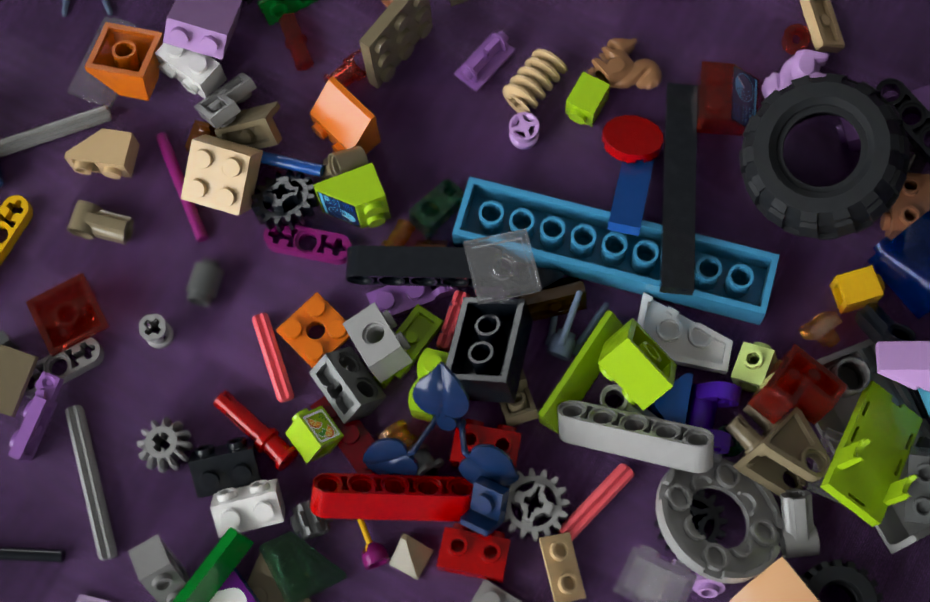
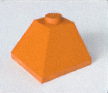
M105 22L84 66L85 70L120 96L149 101L159 79L160 62L155 52L163 44V32Z

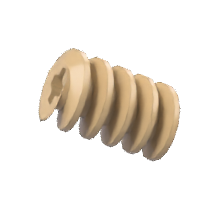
M545 49L534 50L531 55L532 57L528 58L524 66L518 69L517 75H514L510 79V83L503 87L502 92L505 100L517 113H531L527 106L537 108L539 104L535 98L543 100L546 97L543 89L551 91L553 88L551 81L558 82L560 80L558 72L561 74L566 73L567 66L552 52Z

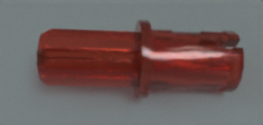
M285 13L279 19L286 39L285 47L290 49L296 69L298 71H305L314 65L306 45L308 41L307 36L302 34L295 14Z

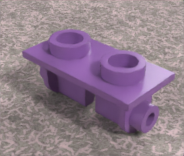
M503 31L492 33L458 68L454 75L477 92L516 49L506 42L509 38Z

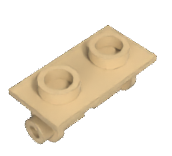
M570 532L538 538L554 602H571L585 599L586 594Z

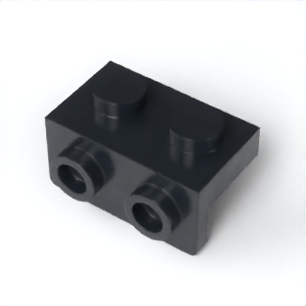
M236 437L227 441L225 445L214 447V444H205L195 448V451L191 452L188 464L197 498L212 496L226 488H239L262 480L254 441L251 439L246 440L245 437Z

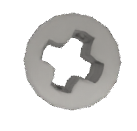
M157 313L147 314L139 322V333L151 347L162 349L171 344L174 332L162 315ZM155 328L157 330L161 329L158 334L152 332Z

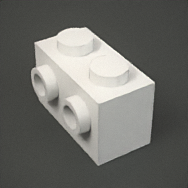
M163 43L155 52L160 62L159 68L165 75L170 78L175 77L190 93L194 95L197 93L204 99L218 90L227 80L221 64L210 56L167 43Z
M277 478L258 480L248 486L220 490L213 494L210 505L218 538L223 537L230 527L239 532H245L282 523L285 518V505Z

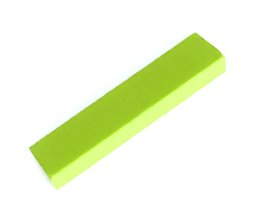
M608 310L605 312L538 413L539 423L559 434L558 406L568 400L582 401L601 372L598 360L604 342L623 326L612 311Z

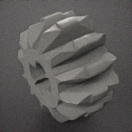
M164 417L161 426L156 420H151L152 430L150 432L145 428L141 429V433L146 439L136 442V445L143 449L138 454V457L142 461L147 460L146 467L151 470L158 466L159 472L166 473L169 465L173 470H179L177 461L181 459L184 462H188L189 457L184 454V451L193 449V444L187 441L191 437V432L183 430L184 425L179 420L172 424L169 417ZM163 441L170 444L167 450L160 447Z

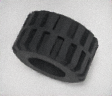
M834 559L830 562L824 561L800 576L801 580L817 599L823 587L834 585L842 588L849 595L852 602H880L883 600L882 592L877 593L874 588L878 586L875 578L869 580L867 578L869 572L864 568H855L856 563L851 561L842 563V559Z

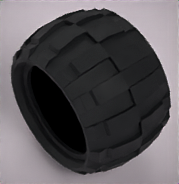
M827 73L826 77L810 78L809 75L791 80V85L780 91L774 90L761 102L762 106L755 116L750 117L744 130L742 150L739 152L740 171L745 189L756 208L765 218L787 233L800 238L803 236L819 240H835L848 234H857L872 226L879 217L891 209L899 198L900 191L907 179L910 153L909 139L906 135L903 120L895 106L888 103L879 90L864 81L859 83L848 79L847 75ZM826 115L842 117L855 128L861 142V154L856 168L843 181L826 187L810 186L796 179L789 172L783 156L784 142L789 131L799 123L813 117Z

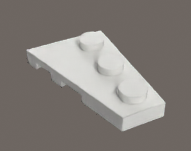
M643 292L637 323L677 365L727 374L733 344L732 340L699 322H693L679 314V311L662 305L653 300L652 296Z

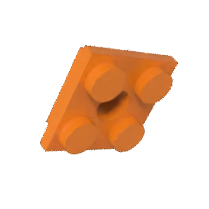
M318 292L275 330L311 368L317 364L325 353L338 350L350 338L342 324L346 320ZM319 325L325 328L324 335L321 338L311 339L308 337L309 330L313 326Z

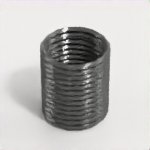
M858 357L844 358L830 368L826 375V385L829 391L838 398L845 399L853 397L864 390L871 381L869 366ZM840 367H848L855 372L858 378L856 389H849L840 382L838 377Z

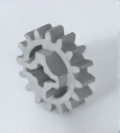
M530 468L529 476L524 477L521 471H517L520 475L519 479L513 484L508 485L510 490L504 522H511L508 528L510 533L516 529L520 530L521 540H524L528 533L532 534L533 541L537 542L539 533H543L546 537L551 536L550 528H554L557 531L561 529L562 526L558 519L567 520L568 514L561 509L568 507L570 501L561 499V496L566 493L567 489L566 487L557 489L556 485L559 480L557 476L548 480L546 479L547 470H543L540 476H536L534 468ZM534 484L533 488L525 492L517 491L524 485ZM546 488L553 494L556 505L547 500L544 494ZM537 492H539V505L542 508L536 507L534 512L531 513L530 518H528V504L525 502H531ZM511 504L520 509L523 515L521 522L514 516ZM540 518H551L542 525L533 526L534 521Z

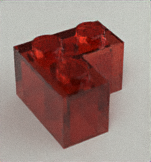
M794 344L774 364L748 404L773 424H776L791 408L798 407L806 419L815 425L836 406L848 385L798 345Z

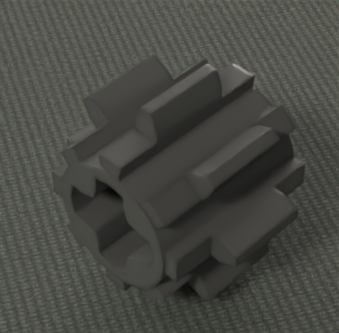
M311 500L300 503L292 508L294 516L290 517L294 533L296 535L300 534L303 540L314 539L331 531L329 523L333 522V519L320 518L314 515L310 509Z

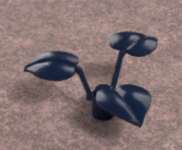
M440 362L431 372L422 377L413 389V399L417 406L424 412L434 415L415 445L407 450L406 445L400 439L383 438L370 445L363 456V463L376 474L415 475L419 465L413 455L417 453L434 427L438 425L445 431H451L458 427L461 451L463 456L466 457L460 462L459 471L467 481L474 484L476 479L483 476L500 485L508 486L516 482L520 476L511 458L497 446L481 444L473 447L471 452L468 450L465 431L467 422L462 417L468 411L469 397L459 379L443 362Z

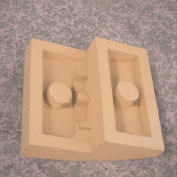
M782 556L750 581L729 602L820 601Z

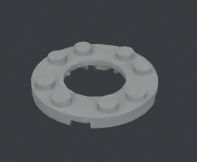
M714 453L713 467L705 473H692L670 468L664 475L656 494L658 525L673 553L691 570L716 582L742 583L761 574L776 560L781 549L779 542L780 532L783 530L782 516L776 499L770 490L737 471L733 466L735 463L722 458V454ZM708 488L720 490L732 497L741 507L746 519L747 532L739 546L724 548L718 543H710L705 540V535H700L695 529L691 519L693 516L692 514L690 515V506L693 501L692 497L698 490Z

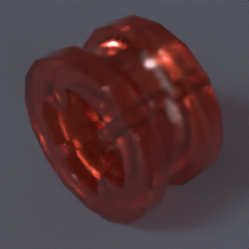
M793 24L787 27L781 42L783 49L792 55H795L798 50L807 49L811 40L809 29L802 24ZM794 35L800 36L798 44L792 42Z

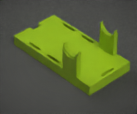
M874 380L862 390L820 486L872 527L882 523L888 506L904 501L911 496L907 491L918 476L914 474L901 480L899 478L923 421L920 416L906 405L901 404L897 406L891 401L893 395Z

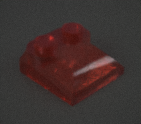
M83 272L26 301V305L52 357L110 327L97 299V294Z

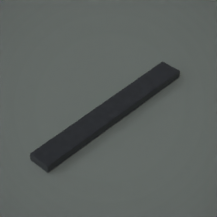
M667 82L659 293L692 296L694 292L698 85Z

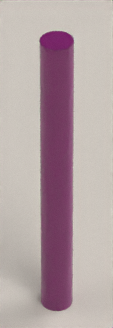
M159 133L155 138L197 242H204L209 237L196 204L181 199L185 177L167 133Z

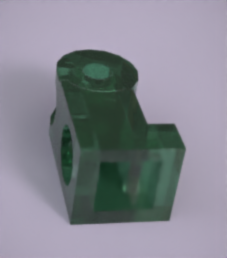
M450 178L443 180L409 209V223L430 240L438 232V228L460 209L464 191Z

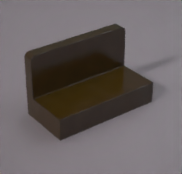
M575 277L559 279L538 292L519 293L517 291L518 299L526 300L533 321L569 313L572 301L578 290L582 291V297L577 311L587 309L583 281L579 282V279Z

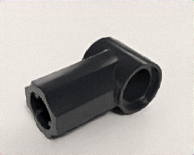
M877 303L867 304L857 312L854 318L857 325L875 344L883 341L916 340V334L906 325L895 323Z

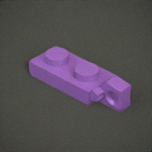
M42 372L35 383L37 390L35 396L24 409L23 423L10 440L11 449L8 456L24 461L33 459L58 404L55 400L64 379L48 372Z

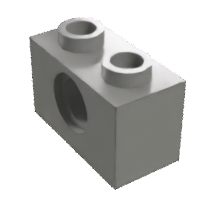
M375 302L342 323L367 367L380 383L413 362L406 351L411 348L409 342L401 331L396 334L393 328L398 326L388 310L381 312Z

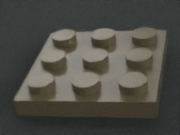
M393 0L359 40L368 82L377 89L383 82H388L394 76L396 67L402 60H407L411 56L414 45L419 39H424L430 33L433 26L430 0Z

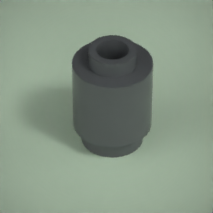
M203 258L202 262L194 263L185 290L188 293L187 301L202 307L211 306L212 301H215L225 273L220 268V263L207 258Z

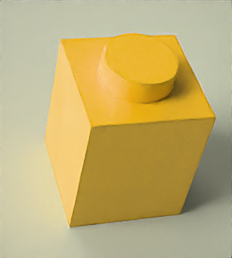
M873 265L836 275L829 285L840 314L864 308L870 303H878L885 290L883 279L880 274L875 273Z

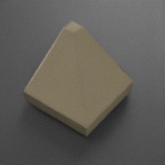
M403 533L389 565L419 580L434 550Z

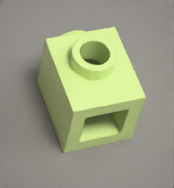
M756 341L753 344L743 342L731 374L733 384L740 386L742 390L766 396L778 363L775 350H772L771 346Z

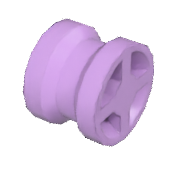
M519 112L510 119L509 138L513 146L525 150L536 145L539 139L540 128L536 116L528 112Z

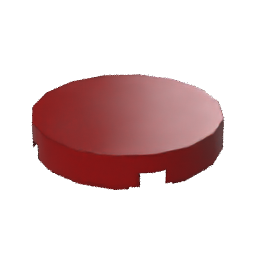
M622 115L609 120L603 128L601 137L606 152L615 159L626 163H636V160L643 159V163L652 161L659 156L664 142L663 132L658 125L649 119L636 115Z

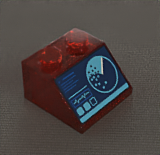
M702 61L697 81V133L743 136L750 117L755 116L758 112L759 79L733 63Z

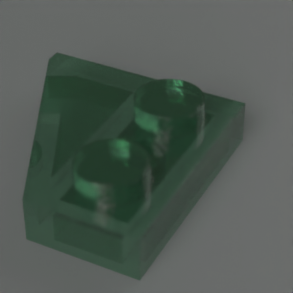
M292 531L261 544L259 547L285 602H302L348 578L344 571Z

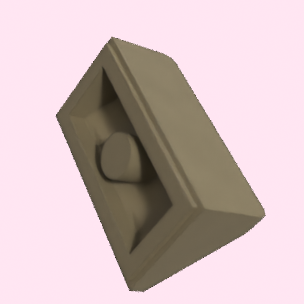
M0 345V413L15 418L39 357Z

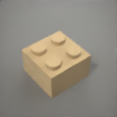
M207 134L192 139L181 199L237 216L251 209L253 202L251 197L255 193L263 150Z

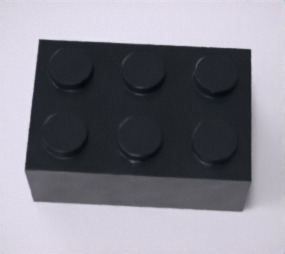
M463 297L446 365L459 379L470 401L515 403L533 319L525 299Z

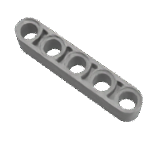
M578 400L562 402L557 408L559 438L565 443L692 473H705L713 467L714 436L707 429Z

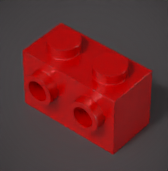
M465 419L467 422L465 426L467 447L470 452L473 447L481 444L497 446L507 453L513 461L515 469H517L522 433L516 432V428L509 425H497L496 429L485 427L484 422L479 420ZM458 427L455 429L450 455V464L453 467H459L460 462L466 458L461 451Z
M453 523V528L444 527L437 569L439 571L503 583L511 539H506L505 533L500 531H493L489 536H484L472 532L471 529L460 523Z

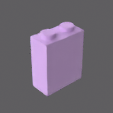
M175 0L167 16L163 43L222 60L238 24L243 0Z

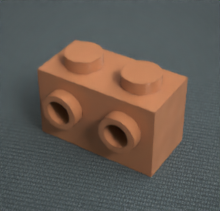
M907 173V179L900 191L899 198L891 209L881 216L880 228L885 230L886 242L924 244L929 238L930 174Z

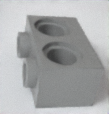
M159 534L128 551L139 581L157 602H172L190 579L186 568Z

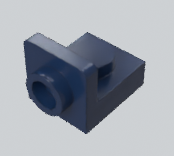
M480 476L474 481L471 506L461 516L460 524L476 533L489 536L505 521L510 489Z

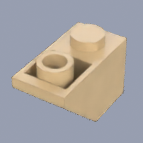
M102 128L66 151L64 158L73 170L80 174L90 175L91 172L102 173L111 179H120L121 176L132 178L140 144L132 132Z

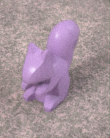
M808 49L798 50L794 56L783 64L780 73L772 72L769 77H765L761 86L764 98H767L774 90L780 91L791 85V80L809 75L810 78L826 77L827 74L820 73V67L826 64L829 54Z

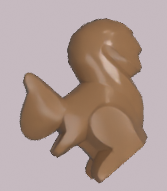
M636 38L610 39L607 46L601 48L603 53L599 54L601 60L593 58L591 62L594 67L588 70V74L610 84V89H626L636 85L639 89L650 90L657 87L662 80L661 69L655 61L642 58L633 62L629 57L637 43Z

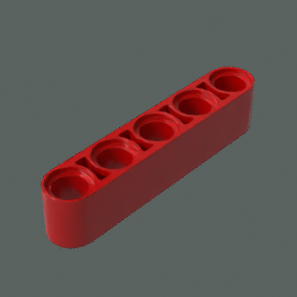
M321 473L313 479L310 509L314 515L330 519L460 522L461 516L470 509L474 484L467 481L464 477Z

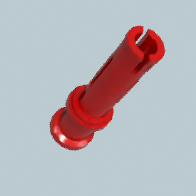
M228 390L220 393L214 400L213 406L250 437L255 443V449L259 453H265L276 463L275 468L278 471H283L295 460L299 453L297 449L287 444L279 436L280 432L276 428H268Z

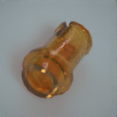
M399 219L388 239L383 240L381 245L405 246L416 228L410 222Z

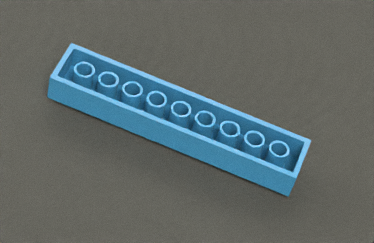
M469 176L452 232L453 245L455 247L498 249L502 252V259L536 268L561 270L567 276L641 295L644 292L656 299L757 325L761 324L766 315L779 254L695 233L693 295L659 293L661 224L642 220L639 236L607 230L611 213L609 211Z

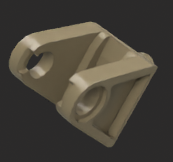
M757 395L742 410L763 430L762 435L754 430L741 414L737 415L724 428L745 449L744 454L733 466L737 471L778 496L790 489L803 490L806 481L816 482L825 477L831 463L828 454L803 412L798 407H795L784 417L781 415L778 417ZM806 457L812 458L817 463L819 472L809 469L806 464ZM783 474H788L794 479L795 488H790L785 484Z

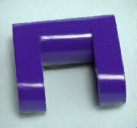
M724 381L692 385L685 421L687 425L701 427L713 433L714 453L717 454L729 453L732 440L731 434L713 429L717 408L738 406L742 391L740 386Z

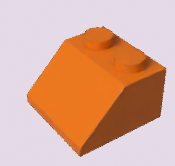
M332 76L327 81L310 112L313 122L311 128L320 139L324 140L327 138L333 144L332 148L335 152L354 146H361L367 154L381 142L376 117Z

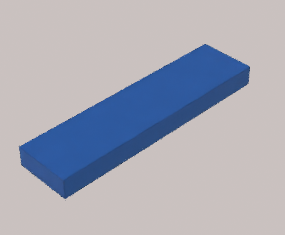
M644 159L636 160V163L622 161L607 230L639 236L654 159L643 163Z

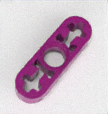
M295 225V230L285 226L282 231L285 238L293 239L294 247H291L290 240L280 239L278 243H275L272 235L277 236L279 233L276 226L271 230H268L266 227L263 234L268 248L273 252L335 265L346 263L347 249L352 246L349 238L343 234ZM312 236L317 239L316 246L308 251L301 249V240L304 237ZM323 239L326 240L325 242L328 247L336 248L338 243H342L346 251H340L339 255H335L333 249L324 247V253H321L323 250Z

